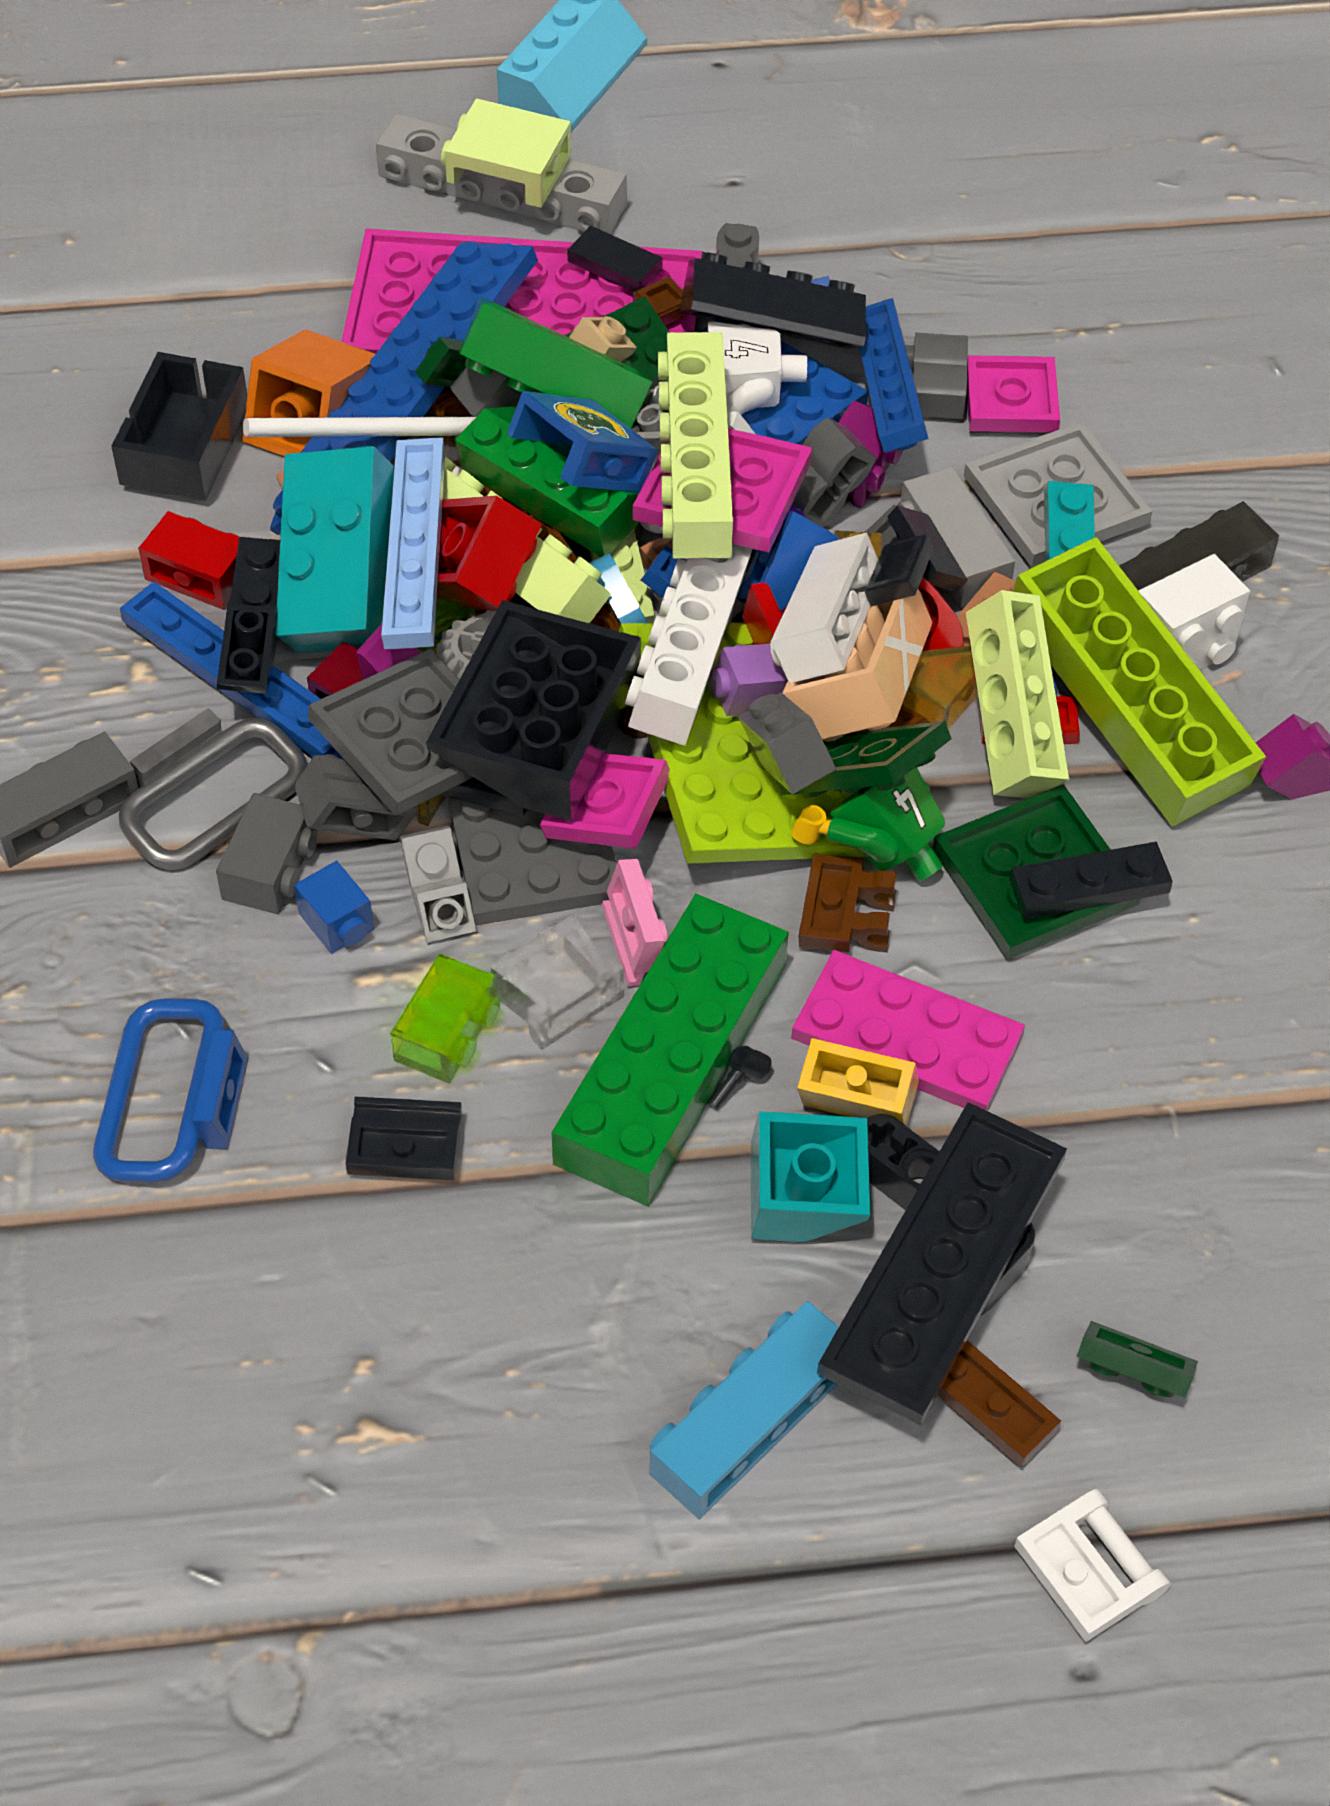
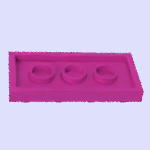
M833 950L792 1027L791 1039L809 1046L811 1038L914 1062L916 1063L919 1078L917 1090L962 1108L969 1102L987 1111L1023 1037L1025 1024Z

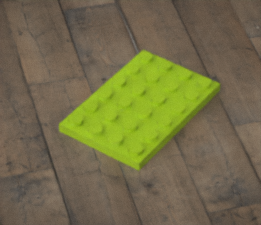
M621 623L620 632L641 637V656L646 645L655 648L654 645L648 644L654 623ZM727 623L712 669L716 667L723 647L754 645L745 623ZM710 675L685 746L647 733L654 758L666 760L670 769L664 791L687 864L813 859V854L866 857L854 848L828 841L827 835L822 833L813 844H803L792 837L791 831L795 820L800 817L802 810L806 806L818 805L825 811L826 819L832 820L833 817L830 812L849 794L843 795L840 794L839 790H831L813 798H804L802 793L780 795L774 777L762 767L738 716H726L719 698L713 696L710 688Z

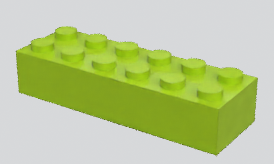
M1097 537L1018 574L1012 592L1040 596L1051 666L1172 827L1251 786L1266 758L1265 754Z

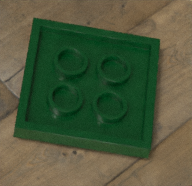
M1064 784L934 837L933 849L1008 959L1137 906L1140 903V899L1033 919H1023L1009 880L1012 867L1111 850Z

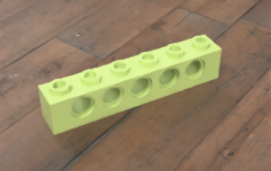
M723 332L667 333V352H658V380H667V382H659V410H668V413H660V441H669V444H661V473H670V476H662V505H671V509H663V539H672L673 559L731 558L733 517Z

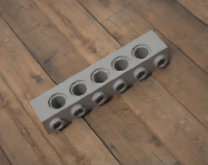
M396 113L376 142L379 177L573 229L586 231L591 225L611 234L627 207L626 173L573 159L568 160L542 208L526 204L525 184L467 169L463 171L456 184L447 183L446 166L441 163V153L446 140L453 138L457 129Z

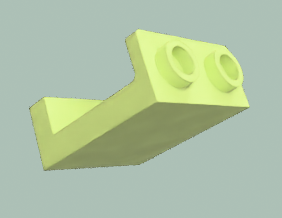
M476 98L468 113L461 115L453 138L446 140L444 143L441 163L446 166L447 183L456 184L465 169L525 184L526 204L542 208L571 157V121Z

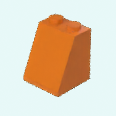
M304 329L252 358L245 418H327L332 411L339 409L349 396V387L356 381L361 380L371 367L370 360L375 353ZM243 432L242 441L285 457V454L301 453L312 437H245Z

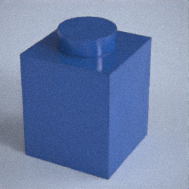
M337 860L294 884L299 915L331 954L345 946L359 943L369 932L374 930L371 901Z

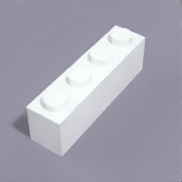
M867 532L814 547L770 643L773 660L777 666L783 668L789 683L845 669L870 608L865 590L878 561Z

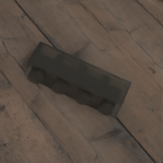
M1242 501L1227 510L1221 509L1215 512L1208 520L1192 528L1180 530L1173 538L1156 547L1150 546L1145 548L1136 557L1119 565V567L1139 591L1215 554L1243 582L1271 567L1280 535Z

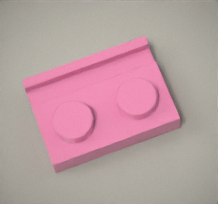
M638 859L618 860L607 889L609 900L603 901L601 906L627 986H640L646 976V972L649 971L667 941V930L664 921L657 918L653 906L652 884L649 879H644Z

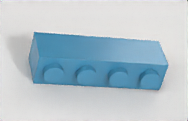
M808 1300L794 1314L790 1311L784 1312L769 1329L768 1338L756 1350L749 1347L735 1359L729 1369L730 1375L716 1388L713 1385H708L696 1396L690 1406V1413L677 1425L672 1422L668 1423L656 1434L649 1447V1475L700 1520L838 1385L817 1374V1368L821 1357L839 1327Z

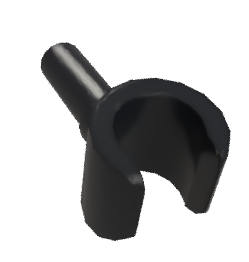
M749 1046L736 1047L732 1051L729 1060L730 1067L732 1068L708 1100L707 1104L713 1109L718 1110L745 1076L754 1081L763 1079L770 1070L771 1058Z

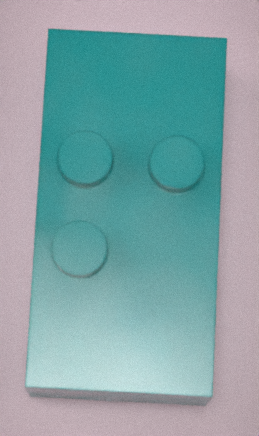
M374 446L285 454L275 636L297 653L334 651L343 641L359 649L382 624L394 466Z

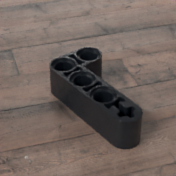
M884 1114L872 1115L867 1118L869 1183L906 1211L920 1186V1183L913 1181L912 1178H924L939 1150L898 1119ZM1032 1223L1029 1224L1017 1247L1018 1249L1015 1250L980 1316L988 1312L1026 1271L1035 1240V1230Z

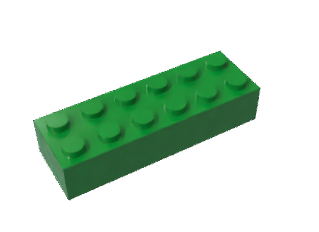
M695 893L551 1132L553 1165L649 1207L707 1106L708 1100L712 1097L728 1069L732 1051L736 1047L741 1046L785 969L789 931Z

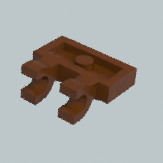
M813 854L798 935L799 947L850 953L851 941L855 940L866 949L887 953L890 939V930H888L890 913L857 912L858 900L862 899L875 909L894 912L897 872L864 871L863 859Z

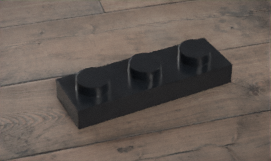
M1157 841L1012 867L1009 878L1024 920L1168 894L1173 883Z

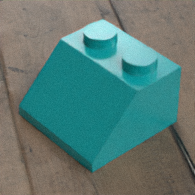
M759 1111L751 1139V1239L807 1242L868 1221L870 1217L867 1118Z

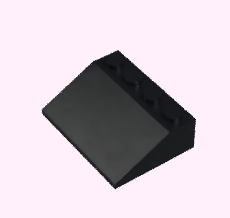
M502 600L426 741L427 749L524 808L572 821L627 707L625 701L633 677L641 678V675L637 674L641 660V637Z

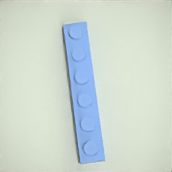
M443 437L397 440L381 634L384 649L434 647L445 469Z

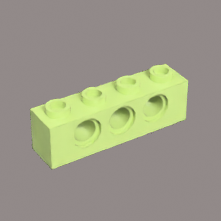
M1001 590L966 612L993 795L1030 798L1069 780L1040 596Z

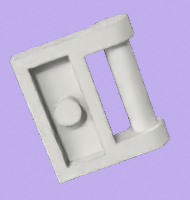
M1099 1489L1091 1490L1016 1538L1014 1545L1085 1642L1142 1605L1155 1601L1171 1586V1582L1161 1569H1152L1108 1512L1109 1502ZM1081 1524L1090 1525L1133 1581V1584L1127 1588L1122 1585L1078 1526Z

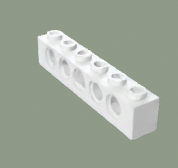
M732 544L731 558H678L670 581V586L677 589L669 586L666 589L659 614L666 616V618L656 616L648 640V644L654 645L655 648L645 646L637 669V674L643 675L644 678L633 677L625 701L626 705L634 707L628 727L684 746L686 745L742 583L752 548Z

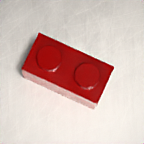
M167 511L138 547L144 578L150 582L154 581L158 585L225 610L231 600L239 536L204 525L194 518H186Z

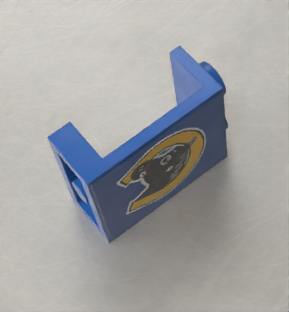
M522 391L507 431V435L511 438L572 445L560 476L571 486L640 492L658 453L657 448L592 399Z

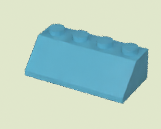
M559 0L497 68L498 104L571 121L572 132L647 45V37L619 0Z

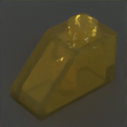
M971 646L923 651L919 657L902 704L928 719L927 723L945 721L949 729L978 696Z

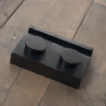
M355 1096L354 1114L351 1119L345 1162L347 1175L455 1181L460 1122L462 1120L461 1102Z

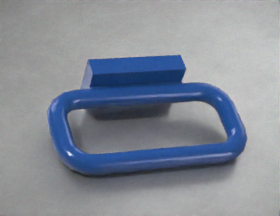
M163 998L151 1000L139 1006L129 1016L123 1029L93 1148V1159L98 1170L110 1180L141 1183L168 1181L180 1175L192 1163L197 1152L199 1139L203 1140L207 1149H228L248 1057L234 1030H224V1018L216 1006L200 999ZM161 1019L200 1020L203 1023V1032L174 1151L167 1158L159 1161L119 1160L115 1156V1148L146 1028L151 1023Z

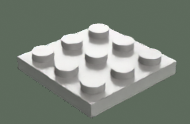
M1083 422L965 463L964 477L1031 567L1045 562L1044 490L1048 481L1094 485L1095 537L1100 542L1145 526L1151 522L1153 510Z

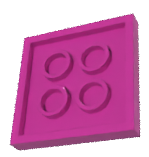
M728 428L733 517L732 544L770 552L812 462V447ZM661 452L633 504V520L663 527V509H671V505H662V476H670V473H661Z

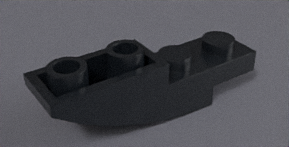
M239 536L231 600L227 605L217 677V690L267 693L278 638L275 635L280 540Z

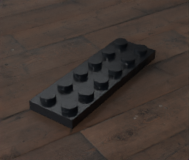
M967 1102L818 1363L817 1374L921 1425L1063 1164L1068 1148Z

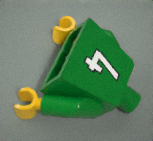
M914 768L906 774L907 781L896 788L880 791L877 786H870L849 794L830 812L833 817L832 820L826 819L825 811L818 805L806 806L802 810L800 817L795 820L791 835L800 843L813 844L819 839L821 833L825 834L828 841L858 850L870 860L877 870L886 871L905 861L917 881L920 882L936 873L943 866L928 842L945 826V819L931 795L929 785L923 780L918 768Z

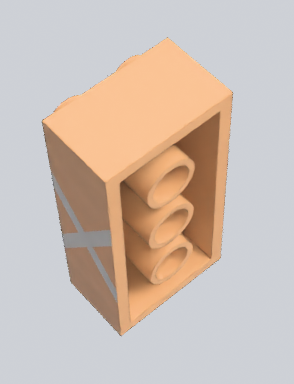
M919 589L914 596L870 606L844 670L793 683L787 681L782 693L813 719L823 741H835L847 733L868 729L869 731L878 730L896 721L933 623Z

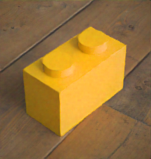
M811 1038L797 1089L803 1106L847 1117L868 1118L877 1114L890 1115L907 1126L919 1078L916 1063Z

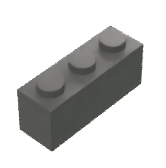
M105 731L88 740L77 743L73 748L45 762L38 763L28 771L0 784V855L9 868L120 811L123 802L139 789L134 768Z

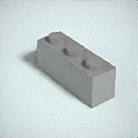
M952 466L903 482L901 502L897 505L926 513L930 516L968 579L959 591L943 588L946 593L952 594L960 608H964L994 572L1013 579L1015 559Z

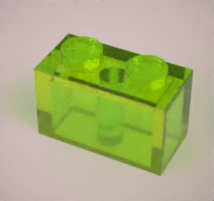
M439 953L390 1032L394 1061L450 1084L459 1067L466 1068L470 1064L476 1051L477 1037L484 1026L487 1028L491 1027L498 1015L501 1000L496 996L495 975Z

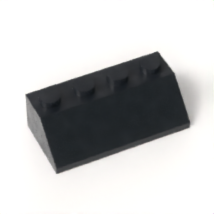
M702 252L701 259L693 258L688 262L679 313L737 325L745 323L752 327L773 329L778 331L780 335L846 349L862 347L865 344L866 295L854 292L855 284L829 280V285L823 286L812 283L813 275L787 270L786 277L769 274L771 266L745 261L744 268L727 265L728 257L709 252Z

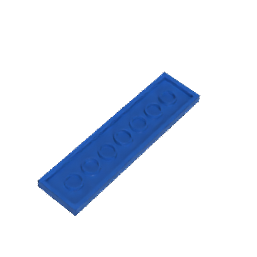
M473 241L461 242L423 293L413 303V306L392 331L378 352L371 358V367L362 379L349 387V396L340 408L332 411L327 418L424 417L445 388L424 384L415 373V370L425 358L427 350L439 337L463 341L480 296L504 307L537 263L538 258L534 247L510 243L484 244ZM409 436L312 437L301 453L374 446L391 462L396 455L397 440H407Z

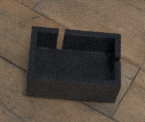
M157 352L129 409L130 418L125 417L111 445L119 485L206 501L246 413L248 395L243 367L204 360L202 371L207 394L206 399L202 395L196 358Z

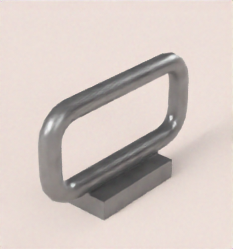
M207 708L130 760V764L135 770L139 789L123 802L118 815L119 827L126 839L154 866L167 870L183 869L194 864L233 836L249 801L177 850H168L160 846L139 823V814L241 742L253 737L265 740L288 765V772L284 777L259 794L285 800L296 792V781L307 767V760L301 749L281 728L271 721L260 718L244 719L222 731L221 720Z

